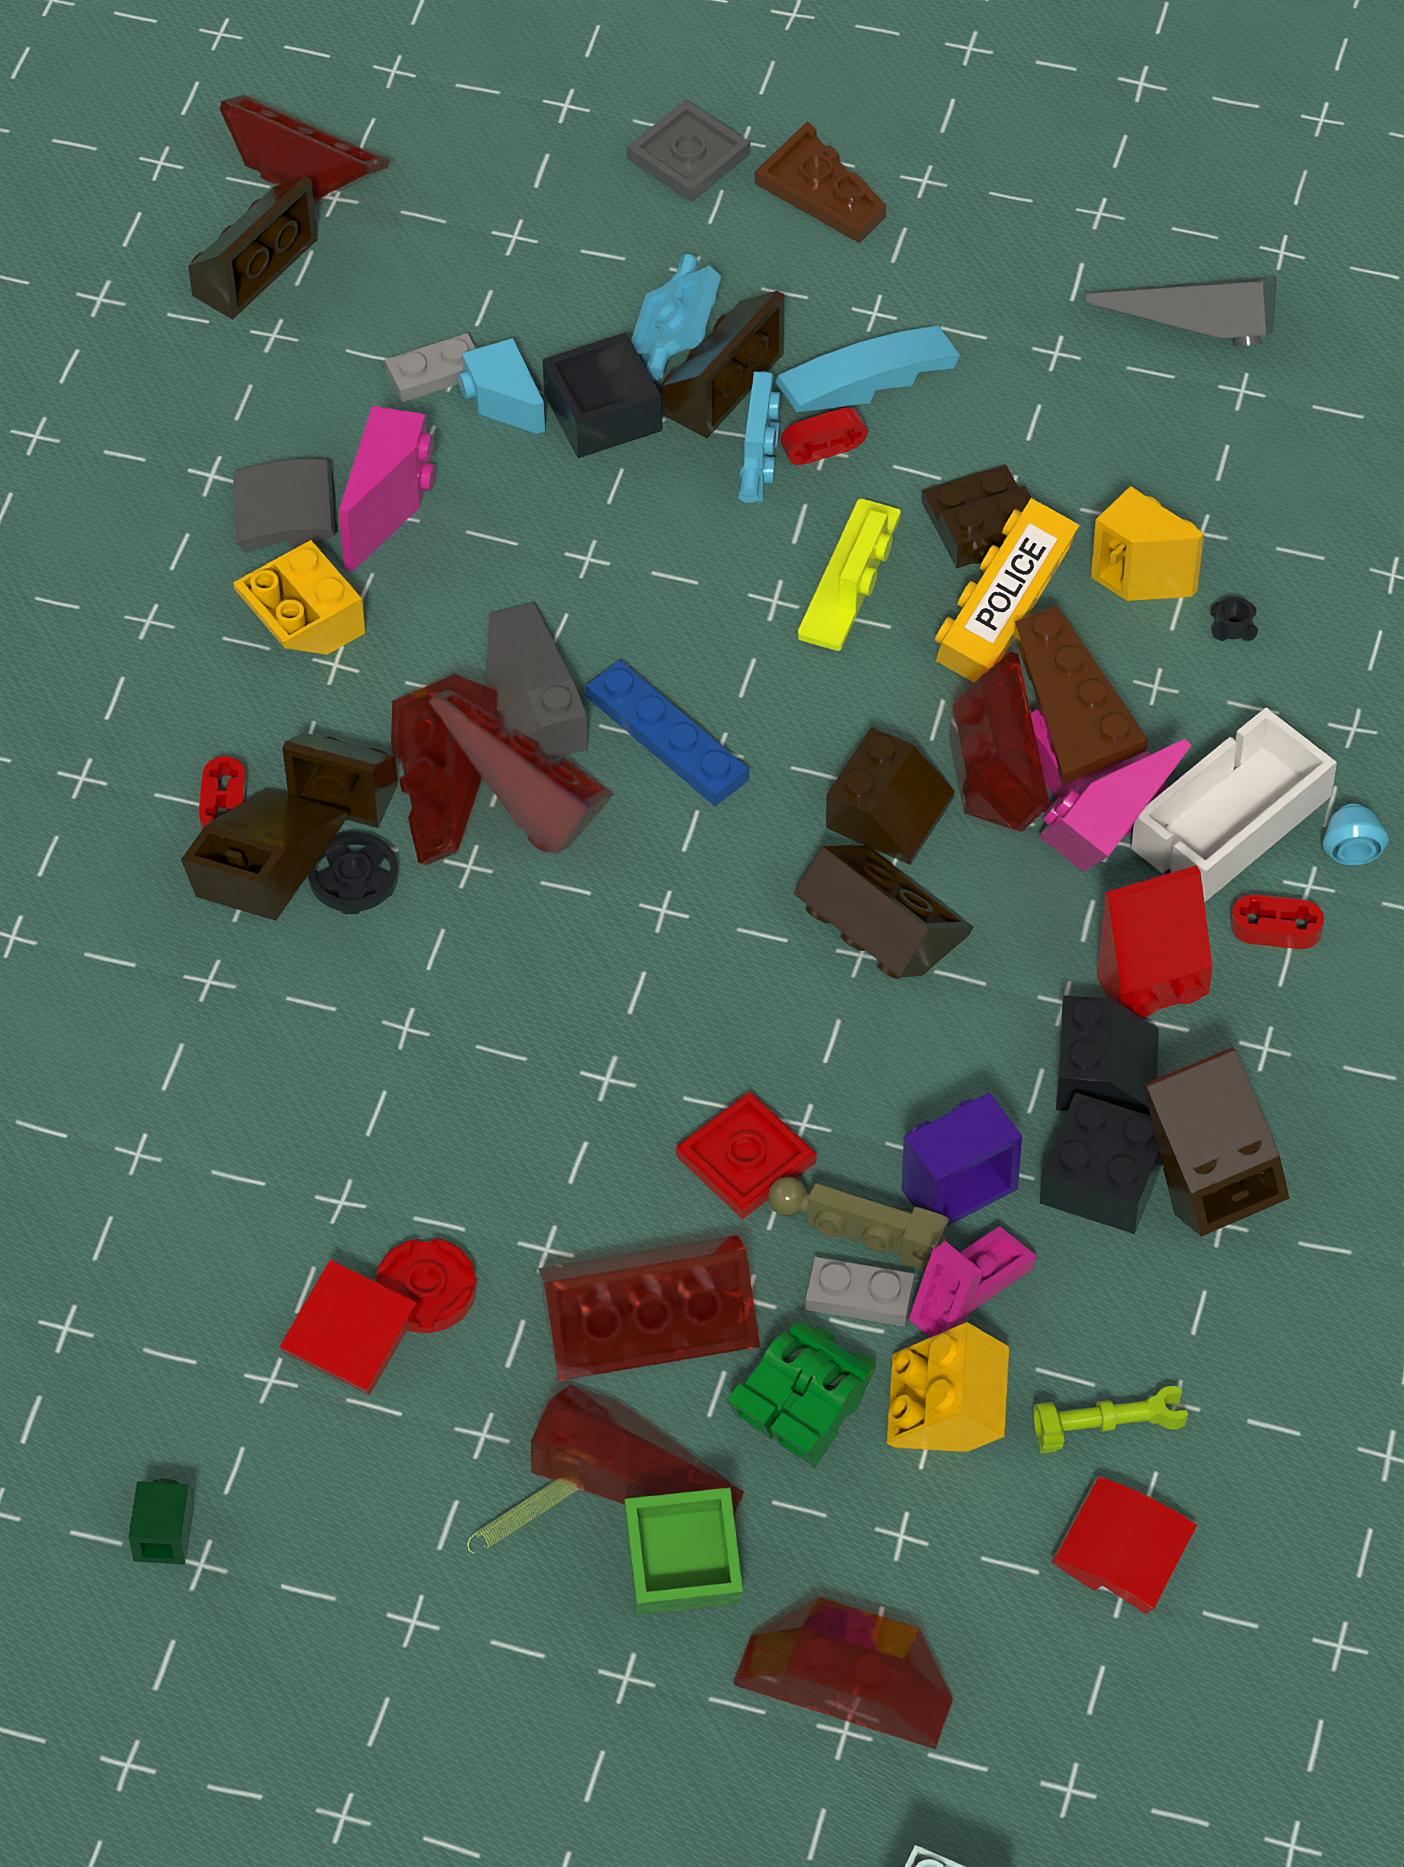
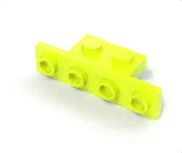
M866 499L857 500L798 629L799 640L835 651L842 649L865 596H870L873 592L877 580V569L881 561L885 562L890 554L893 534L901 517L899 509Z

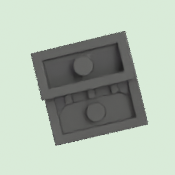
M327 459L283 460L255 465L233 472L236 541L244 553L284 539L295 549L309 540H312L314 543L335 535L331 464Z

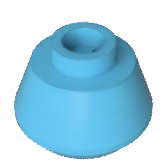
M1348 804L1341 807L1331 816L1323 839V849L1328 856L1340 864L1362 865L1374 861L1383 853L1388 846L1389 837L1372 810L1360 804Z

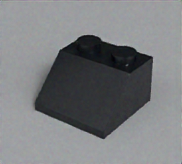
M1063 995L1056 1110L1068 1111L1076 1092L1151 1116L1143 1084L1157 1079L1159 1029L1114 999Z

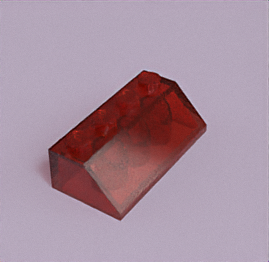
M738 1235L538 1268L545 1317L559 1381L760 1347L747 1251Z

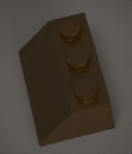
M303 176L274 186L261 199L255 200L250 205L248 211L233 225L227 226L219 238L204 252L198 253L188 266L192 296L233 320L317 241L311 179Z
M774 291L742 300L728 315L723 314L717 320L713 331L708 337L690 350L687 360L676 371H670L661 385L663 415L707 439L752 390L754 372H768L783 356V293Z
M868 845L822 846L793 893L807 904L805 910L812 917L821 922L833 924L842 932L840 937L845 943L857 950H866L877 959L876 966L883 973L895 979L923 976L968 937L974 928Z

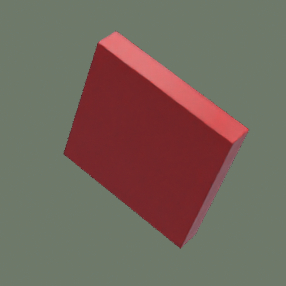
M750 1091L676 1146V1157L742 1220L768 1200L769 1189L776 1180L783 1177L796 1179L813 1166L817 1159V1153Z
M329 1260L279 1347L283 1353L370 1395L420 1307L417 1302Z

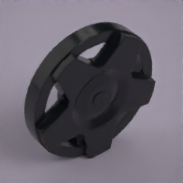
M359 832L339 834L333 838L308 874L309 885L316 898L326 906L342 911L343 914H359L360 911L371 909L381 904L389 896H392L398 881L397 859L389 845L378 837ZM363 845L365 847L357 852H353L346 846ZM326 857L329 867L317 872L320 862ZM385 858L390 866V874L379 869ZM331 894H338V895H339V898H338V897H335V896H333V895H331Z

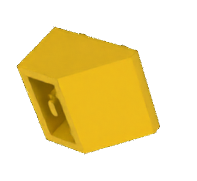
M1130 486L1096 518L1091 578L1126 601L1192 597L1198 592L1204 533L1198 530L1192 522L1181 519L1162 507L1153 497L1145 496Z
M312 540L233 582L234 590L286 649L328 655L366 633L362 598Z
M966 1322L893 1353L886 1444L893 1448L969 1452L1005 1437L1009 1346Z

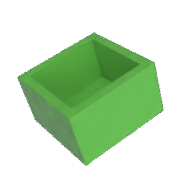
M730 1488L625 1499L623 1513L635 1615L740 1604L743 1587Z

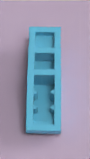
M937 325L900 331L847 346L779 374L775 382L796 412L870 404L876 390L912 386L917 374L920 372L954 369L960 354Z

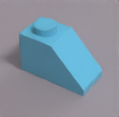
M513 338L462 353L463 372L457 375L459 387L465 399H472L479 415L535 434L545 432L544 401Z

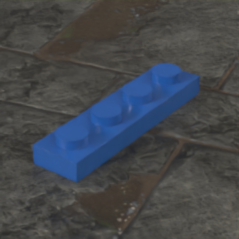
M621 660L586 685V697L713 806L718 805L749 781L748 767Z

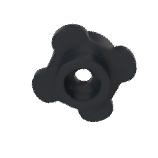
M1228 597L1221 602L1213 604L1210 610L1211 616L1215 618V625L1212 627L1211 632L1213 637L1220 641L1239 638L1245 641L1255 639L1258 634V628L1253 624V617L1256 616L1257 612L1256 607L1241 597Z

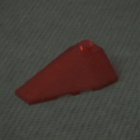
M456 674L392 701L391 747L393 756L401 759L404 775L399 779L402 792L409 794L412 809L409 813L408 821L418 863L425 866L458 853L496 736L497 690Z
M448 688L437 693L429 702L516 824L528 833L527 839L538 849L547 853L552 851L557 855L570 847L613 796L614 793L562 757L557 764L542 756L537 748L538 742L527 735L523 737L515 733L507 735L501 731L503 725L497 717Z
M570 1384L549 1400L531 1439V1473L552 1480L560 1479L563 1483L565 1481L567 1485H569L568 1482L571 1486L573 1484L574 1487L575 1483L578 1489L624 1504L625 1499L730 1488L735 1517L743 1499L744 1492L619 1401Z

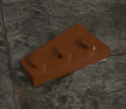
M808 121L755 171L756 185L858 243L865 239L886 218V205L857 173H850L839 161V154L831 145L826 147L817 138L816 129Z

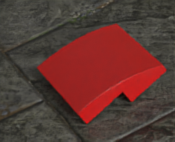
M1098 1477L1094 1480L1051 1563L1091 1590L1095 1591L1099 1587L1104 1586L1144 1614H1147L1155 1608L1197 1524L1147 1495L1117 1482Z

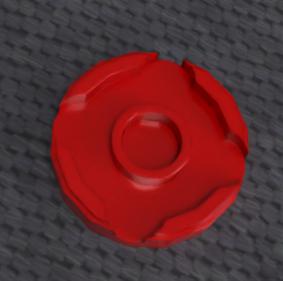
M432 1238V1242H419L418 1239L405 1241L388 1252L378 1266L376 1275L377 1283L418 1303L420 1309L407 1331L432 1333L446 1330L461 1321L474 1305L477 1282L472 1261L461 1248L443 1239Z

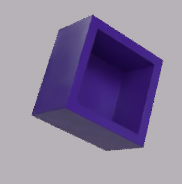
M990 1092L975 1100H964L957 1104L950 1113L933 1122H921L904 1136L901 1190L914 1207L916 1206L946 1216L949 1219L947 1224L949 1226L1018 1190L1022 1135Z

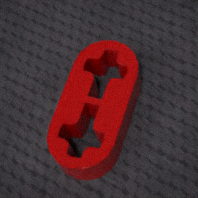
M847 407L792 424L782 433L780 443L791 463L794 465H805L857 448L867 438L868 430L859 412L855 408Z
M216 757L204 766L198 811L201 830L206 824L218 818L219 808H226V812L246 802L247 785L244 766L233 757ZM222 776H231L227 782V791L219 790L218 783L221 782Z
M1246 895L1234 903L1230 925L1234 936L1245 943L1292 949H1308L1315 946L1321 939L1324 915L1320 907L1310 901L1264 895ZM1248 915H1257L1258 924L1248 923ZM1305 920L1306 929H1298L1296 921Z

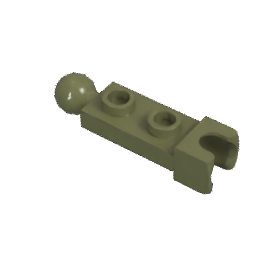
M783 1177L776 1180L768 1192L769 1204L773 1211L779 1215L793 1216L800 1213V1211L808 1213L807 1225L816 1228L819 1232L831 1237L843 1236L861 1242L877 1252L889 1251L901 1255V1264L922 1271L926 1270L932 1250L943 1242L948 1241L943 1233L949 1219L944 1215L916 1206L911 1214L817 1183L814 1184L811 1193H808L802 1182L792 1177Z

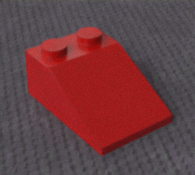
M1197 865L1105 892L1097 978L1107 998L1116 1000L1141 1018H1145L1159 1009L1179 1003L1184 1005L1191 1004L1203 996L1209 995L1213 966L1202 878Z

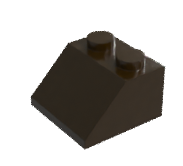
M871 727L827 793L826 828L911 865L952 802L955 791L914 745Z
M304 733L285 741L282 750L288 795L346 811L348 814L346 820L379 828L398 786L395 756L386 754L376 748L366 749L343 743L334 737H320L309 733Z

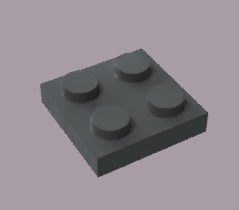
M688 100L683 101L627 146L628 160L690 202L695 200L750 155V142Z

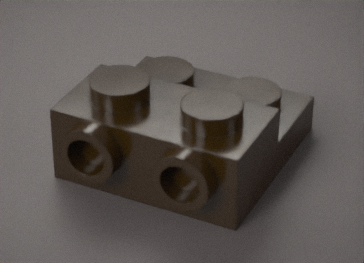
M1003 465L922 490L921 502L956 568H960L973 563H982L992 545L999 548L1002 546L1007 538L1006 535L1002 534L1007 520L1015 509L1023 512L1031 496L1025 486H1017L1007 465Z

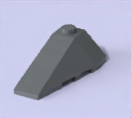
M1276 277L1221 280L1207 283V285L1185 283L1163 286V288L1137 287L1101 290L1086 293V303L1218 338H1234V346L1261 344V336L1273 333L1277 283Z
M534 602L489 613L484 737L497 773L588 750L586 712L574 681Z

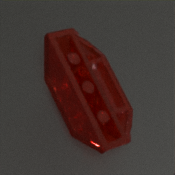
M246 95L221 101L220 111L245 166L260 172V177L265 181L283 184L305 176L312 181L313 200L317 201L321 200L322 197L341 192L388 168L389 159L378 156L268 107Z
M1009 652L984 673L953 704L949 741L964 814L1023 832L1050 804L1019 655Z
M822 1597L815 1598L751 1635L734 1679L735 1686L935 1750L953 1704V1698L920 1628Z

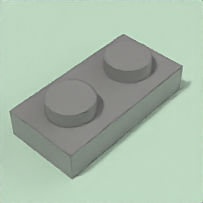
M465 333L384 359L385 372L402 403L458 385L457 375L463 372L462 353L476 348L469 334Z
M815 1257L805 1299V1310L905 1327L915 1274Z

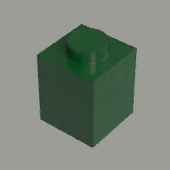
M166 1478L156 1479L152 1482L137 1481L128 1536L133 1561L186 1564L194 1510L189 1484H180L175 1480Z

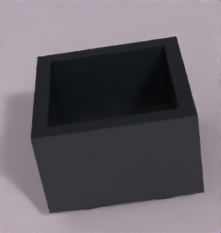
M627 332L542 359L544 395L577 458L662 431L661 395Z
M1075 1092L1042 1171L1040 1204L1135 1234L1162 1167L1151 1116Z

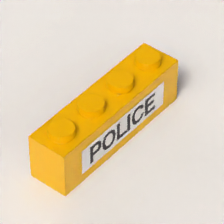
M1032 498L1023 512L1015 509L1002 530V534L1007 536L1002 546L999 548L992 545L981 563L979 569L985 573L979 583L976 584L970 581L964 589L957 603L958 606L962 607V610L956 620L947 617L935 638V642L941 644L935 661L985 688L1015 639V621L1029 616L1071 548L1080 525Z

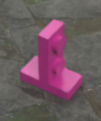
M1000 1226L962 1252L957 1251L946 1241L932 1250L908 1320L930 1338L964 1324L970 1312L1031 1271L1037 1255Z

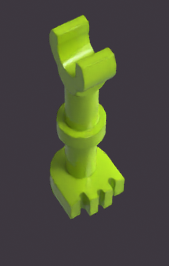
M1166 1386L1156 1396L1149 1397L1146 1401L1113 1405L1111 1400L1097 1401L1096 1407L1058 1411L1053 1402L1034 1404L1033 1423L1040 1454L1063 1449L1065 1442L1064 1431L1098 1427L1100 1432L1114 1431L1116 1425L1145 1421L1159 1424L1166 1429H1180L1186 1425L1188 1418L1187 1410L1171 1411L1166 1405L1179 1403L1182 1389L1178 1386Z

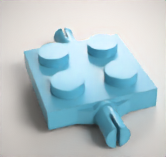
M684 254V257H680L677 272L670 281L662 287L646 293L631 342L652 380L663 378L667 360L672 355L686 349H693L701 343L706 334L705 328L711 308L716 302L715 295L721 275L710 265L695 272L699 262L691 254Z
M765 371L754 372L744 442V466L740 469L739 474L741 485L738 497L745 503L763 502L765 484L774 483L776 459L769 455H773L774 449H778L780 422H773L772 419L778 420L780 392H772L774 377L772 373Z

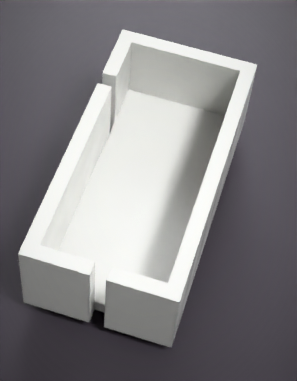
M1264 708L1237 731L1236 741L1229 737L1144 808L1134 822L1131 849L1162 874L1168 869L1172 873L1197 865L1201 872L1204 902H1206L1332 796L1337 762L1268 708Z

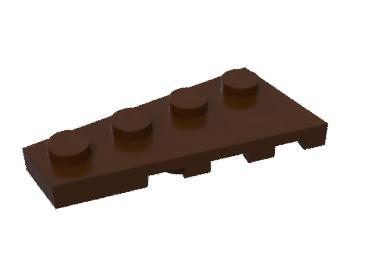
M1057 605L1015 621L1014 634L1028 679L1032 681L1034 687L1035 701L1046 725L1047 739L1058 763V774L1062 785L1147 751V737Z

